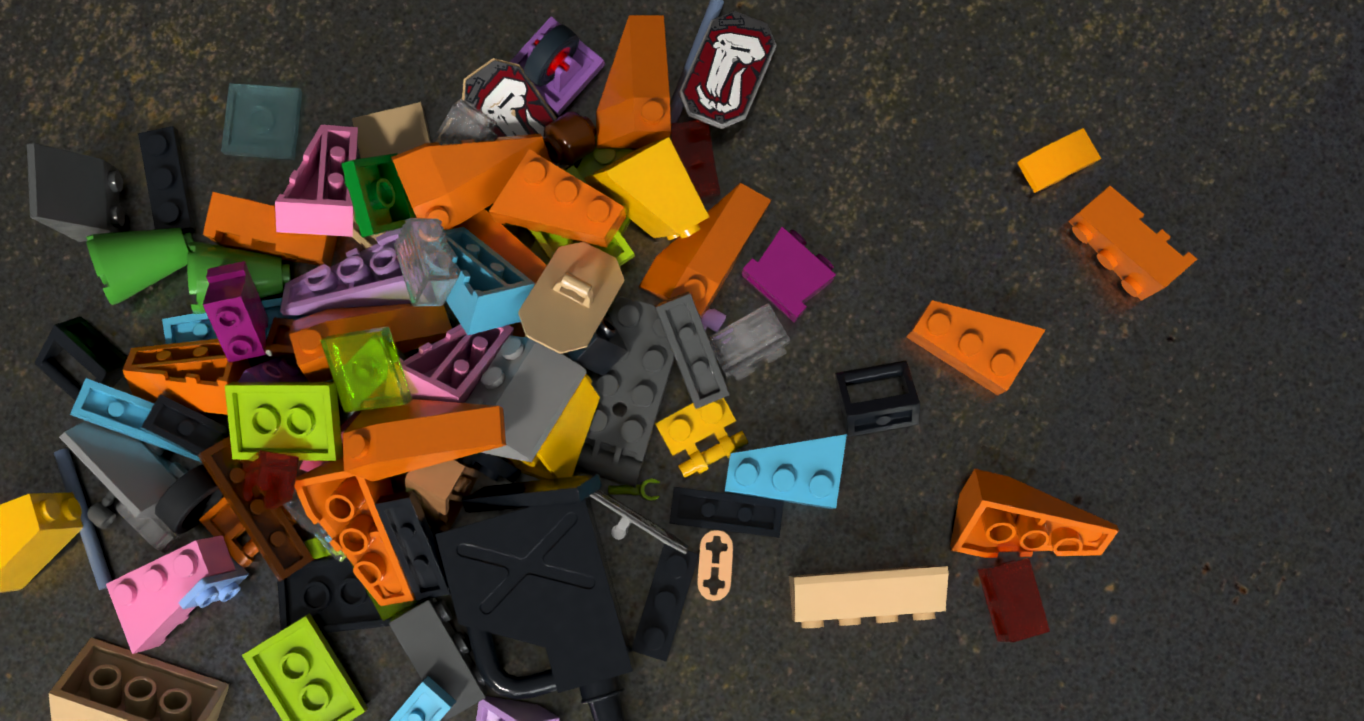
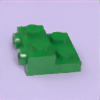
M398 153L355 159L341 163L345 175V184L349 190L355 211V220L362 237L417 224L413 208L391 158Z

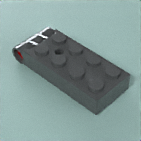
M617 295L610 319L628 352L604 376L594 371L592 373L591 385L600 399L575 470L587 474H599L600 478L636 488L675 357L655 307ZM620 404L627 407L626 414L616 416L613 412L614 408Z

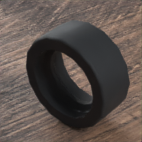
M203 464L198 465L181 476L167 489L155 507V515L174 533L179 535L200 524L199 519L224 496Z

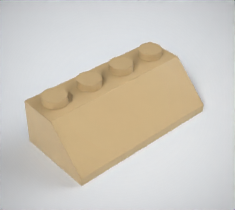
M930 565L789 576L792 620L794 622H801L802 628L824 627V620L838 619L839 626L861 624V617L873 616L876 617V623L898 622V615L913 614V620L936 619L935 612L946 611L948 566Z
M91 637L49 692L51 721H217L229 689V684L139 653L132 654L130 650Z

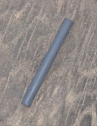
M710 0L670 101L671 130H675L684 107L679 91L711 20L718 18L724 5L723 0Z
M65 448L55 451L53 454L66 493L73 492L75 499L81 506L82 514L80 518L83 528L79 532L98 590L106 589V584L111 582L112 578L94 524L88 518L89 509L69 449Z

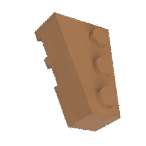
M458 459L408 472L405 477L406 491L415 490L429 526L441 533L451 529L463 508L462 499L471 494L482 473L478 469L470 467Z

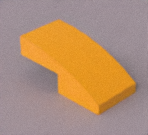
M1082 128L1024 157L1017 164L1033 192L1036 193L1062 181L1077 171L1093 165L1101 157L1085 129Z

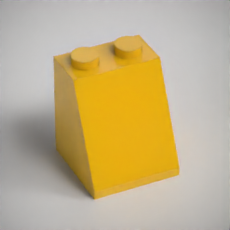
M669 137L644 145L584 178L589 186L624 206L626 216L653 238L667 237L668 240H672L679 236L681 239L688 237L701 229L698 223L709 218Z
M585 374L533 461L526 462L506 458L511 465L521 470L522 473L541 480L573 476L600 399L591 385V378L587 374Z
M73 492L29 493L0 504V593L23 589L83 528L80 518L82 514L81 506L75 499Z

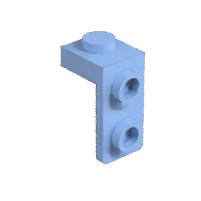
M231 557L236 569L235 571L202 578L178 604L184 610L195 606L203 608L219 600L226 602L240 591L241 587L239 584L249 573Z

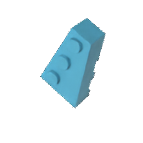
M465 227L435 232L426 270L466 334L472 335L521 322L518 311L535 283Z
M847 434L730 453L724 492L835 509L837 506Z

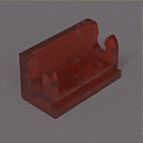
M700 120L671 123L672 144L700 199L719 196L720 187L709 125Z
M262 450L258 451L243 464L242 471H246L243 487L244 499L247 502L251 500L253 496L252 489L255 485H258L261 491H266L264 496V508L275 510L293 499L299 457Z
M1029 558L978 569L998 642H1016L1050 632Z

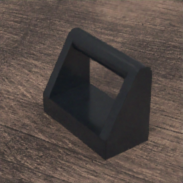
M79 316L55 324L35 360V365L76 401L82 386L53 361L63 349L96 377L95 382L112 388L124 376L122 370L127 357L85 319Z
M906 360L835 373L847 437L919 425L920 401ZM901 376L904 394L851 404L846 385Z

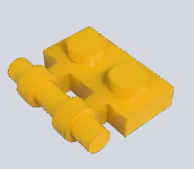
M724 398L695 409L692 403L655 423L672 456L684 450L688 453L690 459L678 465L684 478L697 471L699 474L709 469L708 465L724 456L729 458L730 453H736L737 449L749 443L742 430L731 437L726 433L724 428L735 423L736 419ZM714 434L719 443L700 453L696 443Z

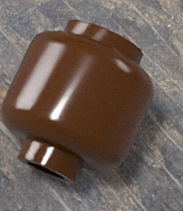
M566 112L549 123L544 128L543 140L550 159L555 163L560 162L563 165H573L590 154L595 149L596 140L594 135H596V128L588 117H582L576 112Z

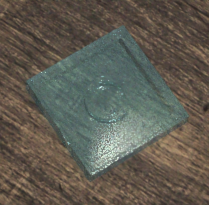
M229 83L221 152L225 155L295 160L302 91L299 88Z

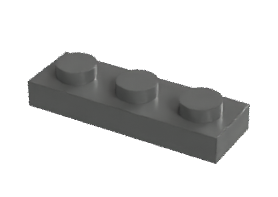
M686 292L654 305L695 409L729 396V391L691 293Z

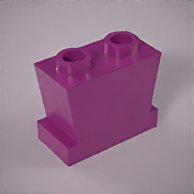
M781 227L759 262L752 258L744 266L742 276L795 323L807 307L804 303L833 282L836 274L832 271L834 267L828 259L819 253L815 256L805 247L807 242L800 234L794 230L788 232Z
M245 261L207 269L206 278L209 285L202 305L228 362L266 355V328H268L269 318Z

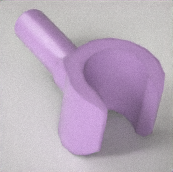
M716 309L707 310L701 319L704 329L706 330L708 327L718 332L726 319V315Z

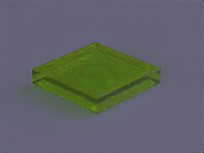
M389 326L331 335L320 340L344 412L401 406L413 400Z

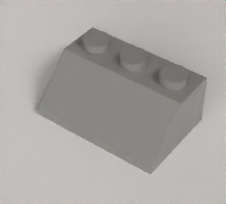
M509 335L465 402L503 407L506 446L480 453L532 462L587 373L584 367L563 354H559L530 338Z
M88 421L72 427L59 436L135 518L159 519L155 515V507L158 501L173 483L188 472L178 462L174 461L171 463L163 454L166 449Z

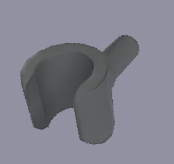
M108 490L101 502L95 503L88 510L89 520L101 529L108 528L116 518V514L109 509L115 499L110 490Z

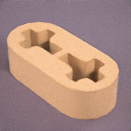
M720 530L710 531L705 534L701 539L699 551L698 590L703 597L712 601L724 598L731 586L733 543L730 536ZM714 536H720L721 543L727 544V550L721 551L719 554V563H712V551L706 550V542H712ZM712 567H719L718 578L725 582L724 588H718L717 594L713 595L710 594L708 587L703 586V582L710 579Z

